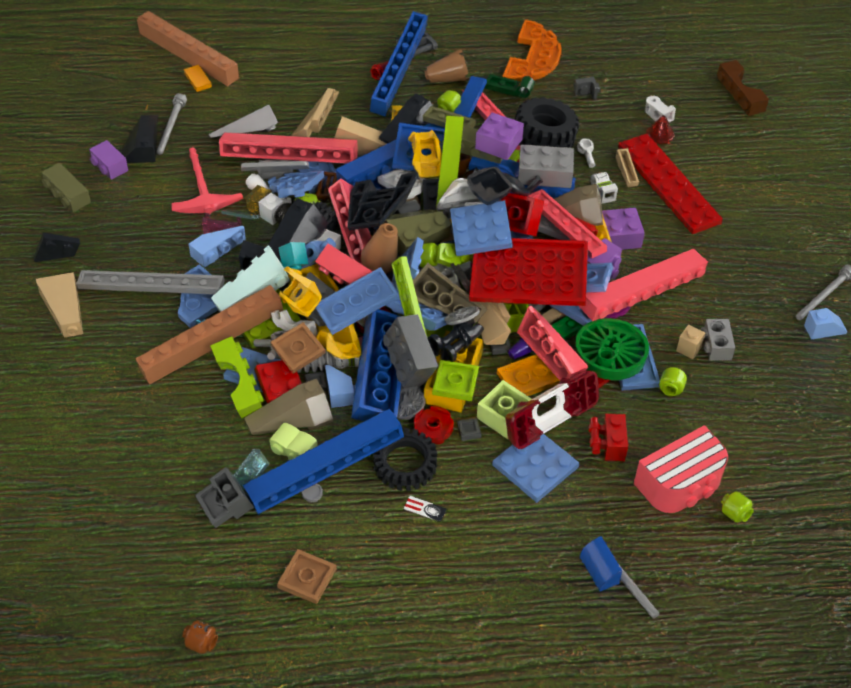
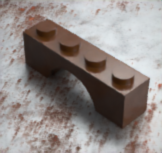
M737 60L721 63L717 77L747 115L751 116L766 112L769 98L761 89L750 88L742 83L745 70Z

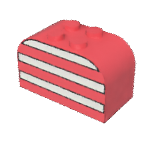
M704 425L639 460L634 485L650 504L661 512L676 513L686 507H693L700 499L710 497L719 487L728 461L727 450Z

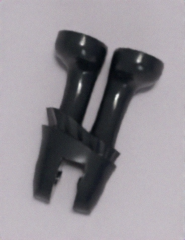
M474 319L454 325L453 330L443 338L436 334H432L427 338L435 356L440 355L441 360L454 362L457 358V353L462 348L466 350L482 334L484 327L479 323L474 325ZM456 339H458V341H457L456 343H454L452 346L450 345V344L453 343Z

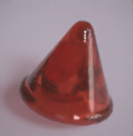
M664 115L646 131L657 144L669 143L675 136L667 117Z

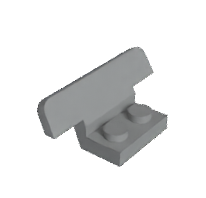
M259 160V163L241 164V171H258L262 179H270L274 176L280 178L284 176V173H293V169H310L307 161Z

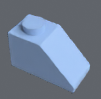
M828 308L809 311L804 324L811 340L847 333L840 317Z
M325 365L331 408L353 405L356 385L352 384L351 377L330 365Z

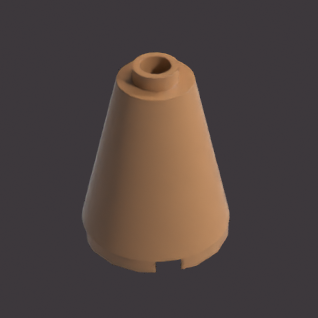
M462 49L427 66V70L424 71L426 80L430 79V83L469 81V77L465 76L468 75L464 56L460 55Z
M389 223L382 224L363 248L361 262L371 271L380 267L385 274L393 271L392 262L397 260L398 230L394 225Z

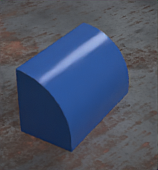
M602 536L588 543L581 551L580 558L600 592L618 585L622 569Z

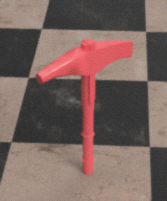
M194 147L189 149L200 196L191 200L172 203V211L211 214L213 211L220 210L243 199L241 192L233 195L209 194L196 149Z

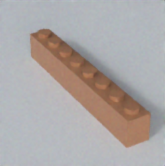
M149 11L137 18L139 34L193 66L199 64L203 72L226 86L239 79L238 65L228 57Z
M271 285L135 358L140 372L149 385L212 351L210 345L231 336L235 338L270 319L272 317L271 312L279 310V313L283 311L281 298Z

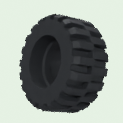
M535 97L520 104L515 116L516 121L524 123L520 146L573 147L579 129V119L575 111L571 110L567 104L564 105L563 102L555 101L553 98Z

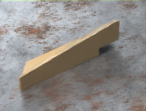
M328 88L291 136L310 137L312 132L319 133L339 91Z
M469 280V281L466 282V286H467L469 295H470L471 280ZM479 302L487 308V311L477 321L484 327V331L481 334L484 344H505L511 330L507 325L510 315L504 303Z

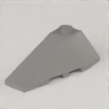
M267 105L210 133L209 137H221L224 132L250 133L265 129L269 132L276 128L275 124L278 121L270 105Z

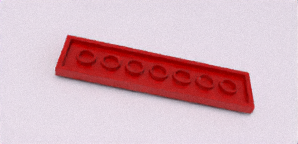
M647 133L618 144V149L628 148L635 169L692 235L722 224L723 218Z

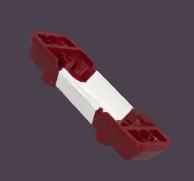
M583 371L570 378H562L559 384L528 402H520L516 409L506 415L507 435L513 446L517 449H524L539 440L542 434L572 416H579L594 407L599 399L597 374L593 371ZM555 395L556 405L554 408L538 416V405Z

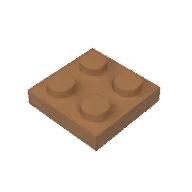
M304 322L271 341V346L292 373L297 372L326 354L325 348Z
M297 549L277 586L281 590L317 604L337 570L336 564Z

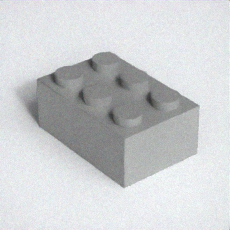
M521 145L518 180L523 185H529L536 176H539L543 182L538 186L571 188L574 148Z

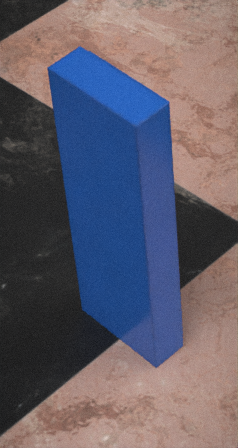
M470 77L460 98L461 103L454 113L471 117L487 83L485 78Z

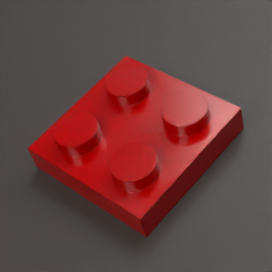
M283 360L256 365L254 368L267 404L302 384L298 372L292 373Z

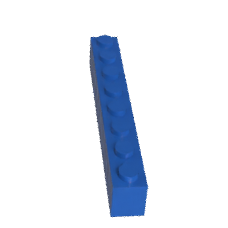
M412 12L371 97L370 112L386 116L425 33L427 15Z
M432 123L425 125L426 127L445 129ZM396 140L337 168V180L343 179L354 186L356 182L374 181L378 176L396 170V168H392Z
M389 408L367 421L361 422L359 425L342 432L340 435L325 441L323 444L306 451L304 454L287 461L283 465L268 471L262 476L249 481L243 487L257 514H260L403 438L402 426Z

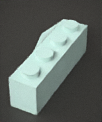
M269 245L264 249L265 253L259 258L256 256L251 261L252 265L245 271L242 269L238 272L233 282L229 281L211 297L220 312L269 285L274 290H277L290 281L284 267Z

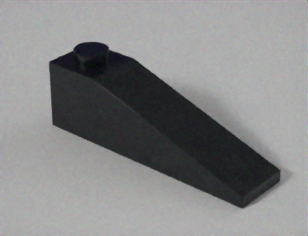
M415 93L379 136V140L387 144L396 140L399 123L419 126L429 124L423 121V114L433 106L431 101Z
M141 115L122 148L121 154L126 158L127 163L156 162L158 115Z
M297 198L286 212L268 245L281 263L279 247L290 242H302L307 245L309 241L320 238L329 227V223L314 204Z

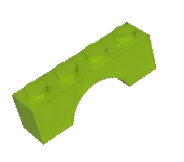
M231 336L210 345L221 370H233L240 376L239 384L231 394V397L241 419L263 407L261 404L264 401L260 390H255L254 386L257 385L253 374L249 375L247 371L250 366L246 357L243 359L240 353L243 352L239 341L235 343Z

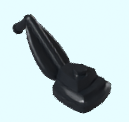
M498 167L484 168L467 177L468 186L473 194L486 205H491L501 200L510 191L522 196L531 195V192L543 182L539 176H536L525 188L518 179L510 174L501 172Z

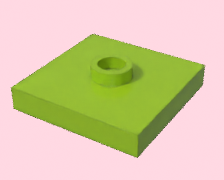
M440 360L432 395L472 401L479 366Z

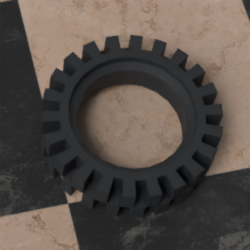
M405 428L403 438L374 453V470L377 472V477L379 479L382 478V483L385 485L389 482V487L392 489L397 485V490L402 491V486H406V491H411V485H414L415 490L419 489L420 483L425 486L427 480H432L437 468V450L435 444L432 443V439L430 437L426 438V434L423 432L418 436V430L415 429L410 434L409 428ZM399 447H412L420 451L425 460L422 466L415 471L399 472L391 468L387 462L390 452Z

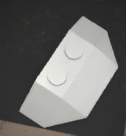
M458 178L448 187L436 208L437 211L447 208L465 207V202L481 201L469 188L467 179Z

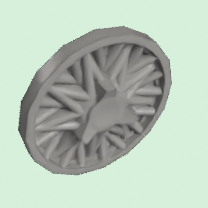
M477 306L458 309L444 318L445 323L456 325L467 322L476 317L480 311Z
M414 387L400 390L398 419L407 420L414 418L424 408L426 401L421 390Z

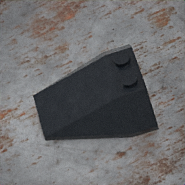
M417 172L401 174L396 187L377 190L371 180L356 182L350 193L348 229L356 230L381 226L406 202L419 174Z

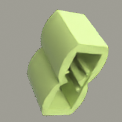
M283 423L269 439L271 450L277 455L287 456L289 460L318 446L317 439L306 432L299 431L288 423Z

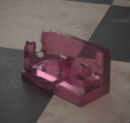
M205 213L206 218L202 219L204 234L243 226L241 217H237V222L213 220L210 218L209 213Z

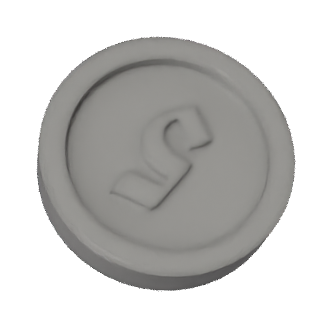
M317 483L302 491L303 498L308 502H316L323 495L322 487Z

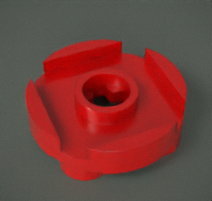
M430 406V409L424 410L423 408L415 415L414 429L418 430V436L423 432L426 434V438L430 437L432 439V443L440 445L451 436L454 429V421L449 411L445 408ZM434 422L437 423V426H436V427H432V426L429 425V423H430V424H433Z

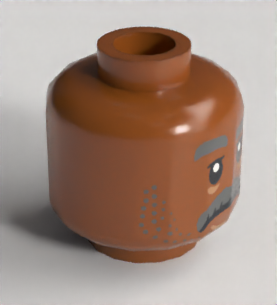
M199 620L191 625H187L182 634V637L185 638V647L200 654H205L208 651L211 652L218 640L216 629Z

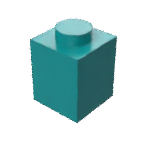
M290 242L279 247L281 263L284 268L290 267L300 271L303 266L309 264L305 243Z

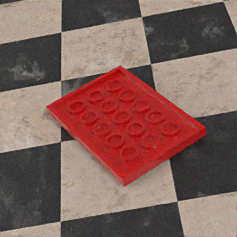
M511 238L513 248L475 253L473 255L470 302L586 306L588 241Z

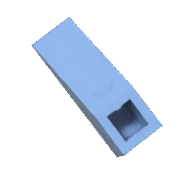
M244 226L201 235L189 243L190 256L203 267L208 266L238 244H241L243 240H246Z

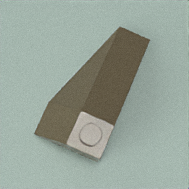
M597 184L578 187L554 199L575 218L577 217L595 226L603 225L601 196Z
M429 263L413 279L418 303L446 314L464 307L477 306L480 313L473 318L474 324L487 311V308L479 302H470L469 294Z
M314 379L294 387L245 417L244 421L251 434L257 435L275 433L283 423H288L296 428L308 427V429H314L333 422V417L325 393L318 380Z

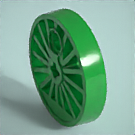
M604 318L591 321L579 330L575 341V352L588 365L586 371H593L597 374V377L602 379L623 380L635 376L643 369L649 354V343L643 332L636 326L623 320Z

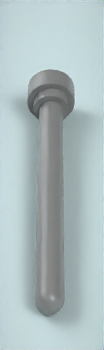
M176 94L173 98L174 108L157 148V154L159 155L164 152L180 109L186 105L187 98L183 94Z
M851 265L842 267L839 271V276L798 312L796 319L802 320L809 311L821 303L842 282L850 281Z

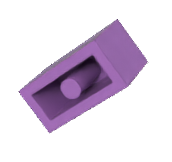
M107 140L90 149L91 163L97 166L101 173L108 176L111 180L128 171L126 158Z

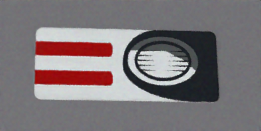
M409 496L404 506L405 510L437 521H442L446 512L444 507Z

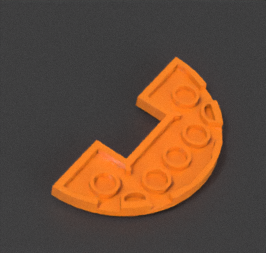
M525 19L517 43L531 45L527 58L525 60L510 57L503 77L521 81L524 76L537 80L548 75L557 67L561 58V44L557 41V36L551 30L547 31L544 29L542 24Z

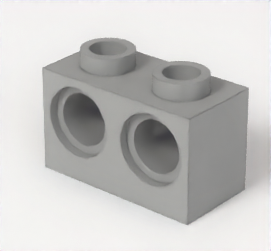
M706 319L705 326L701 328V331L705 332L704 351L708 353L709 361L732 360L735 344L729 319Z

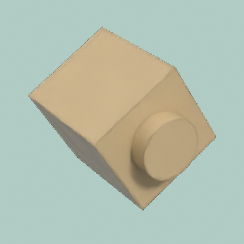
M688 325L679 338L676 351L694 359L702 347L705 332Z

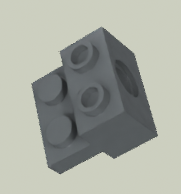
M227 467L209 479L211 484L195 495L215 528L232 516L238 519L254 507L237 478Z

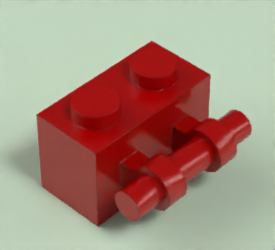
M605 414L603 425L598 423L597 417L590 418L589 432L591 433V439L589 441L592 453L597 455L600 454V449H604L605 461H625L628 451L626 415ZM599 434H603V440L599 438Z

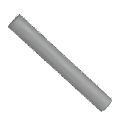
M621 567L622 575L620 580L653 619L658 617L660 613Z

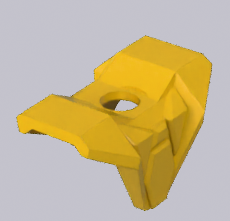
M433 130L421 133L412 132L408 140L412 142L414 153L412 164L419 177H440L442 160L440 140ZM429 149L432 153L430 155H423L421 151Z
M285 267L284 270L293 276V280L284 291H280L279 296L284 304L287 302L293 312L309 317L322 298L316 283L303 277L301 271ZM302 289V293L296 297L297 292Z
M353 324L333 335L331 332L320 330L315 336L332 356L339 359L358 358L362 354Z

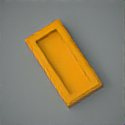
M199 64L184 69V74L196 92L212 87L210 80Z

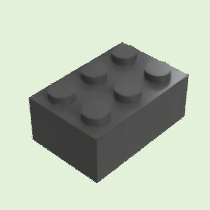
M418 314L397 317L383 336L384 345L390 354V361L397 372V379L401 383L402 388L424 385L438 368L430 343Z

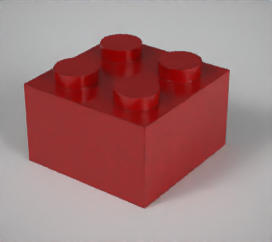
M512 193L502 198L501 201L505 200L510 231L537 237L544 200Z

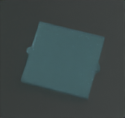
M222 210L221 212L224 215L247 219L260 218L259 214L236 210Z

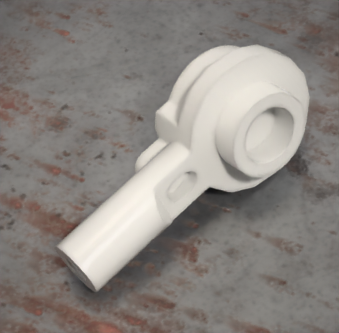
M582 139L577 144V150L585 155L589 168H593L595 166L591 154L594 149L593 143L589 139Z

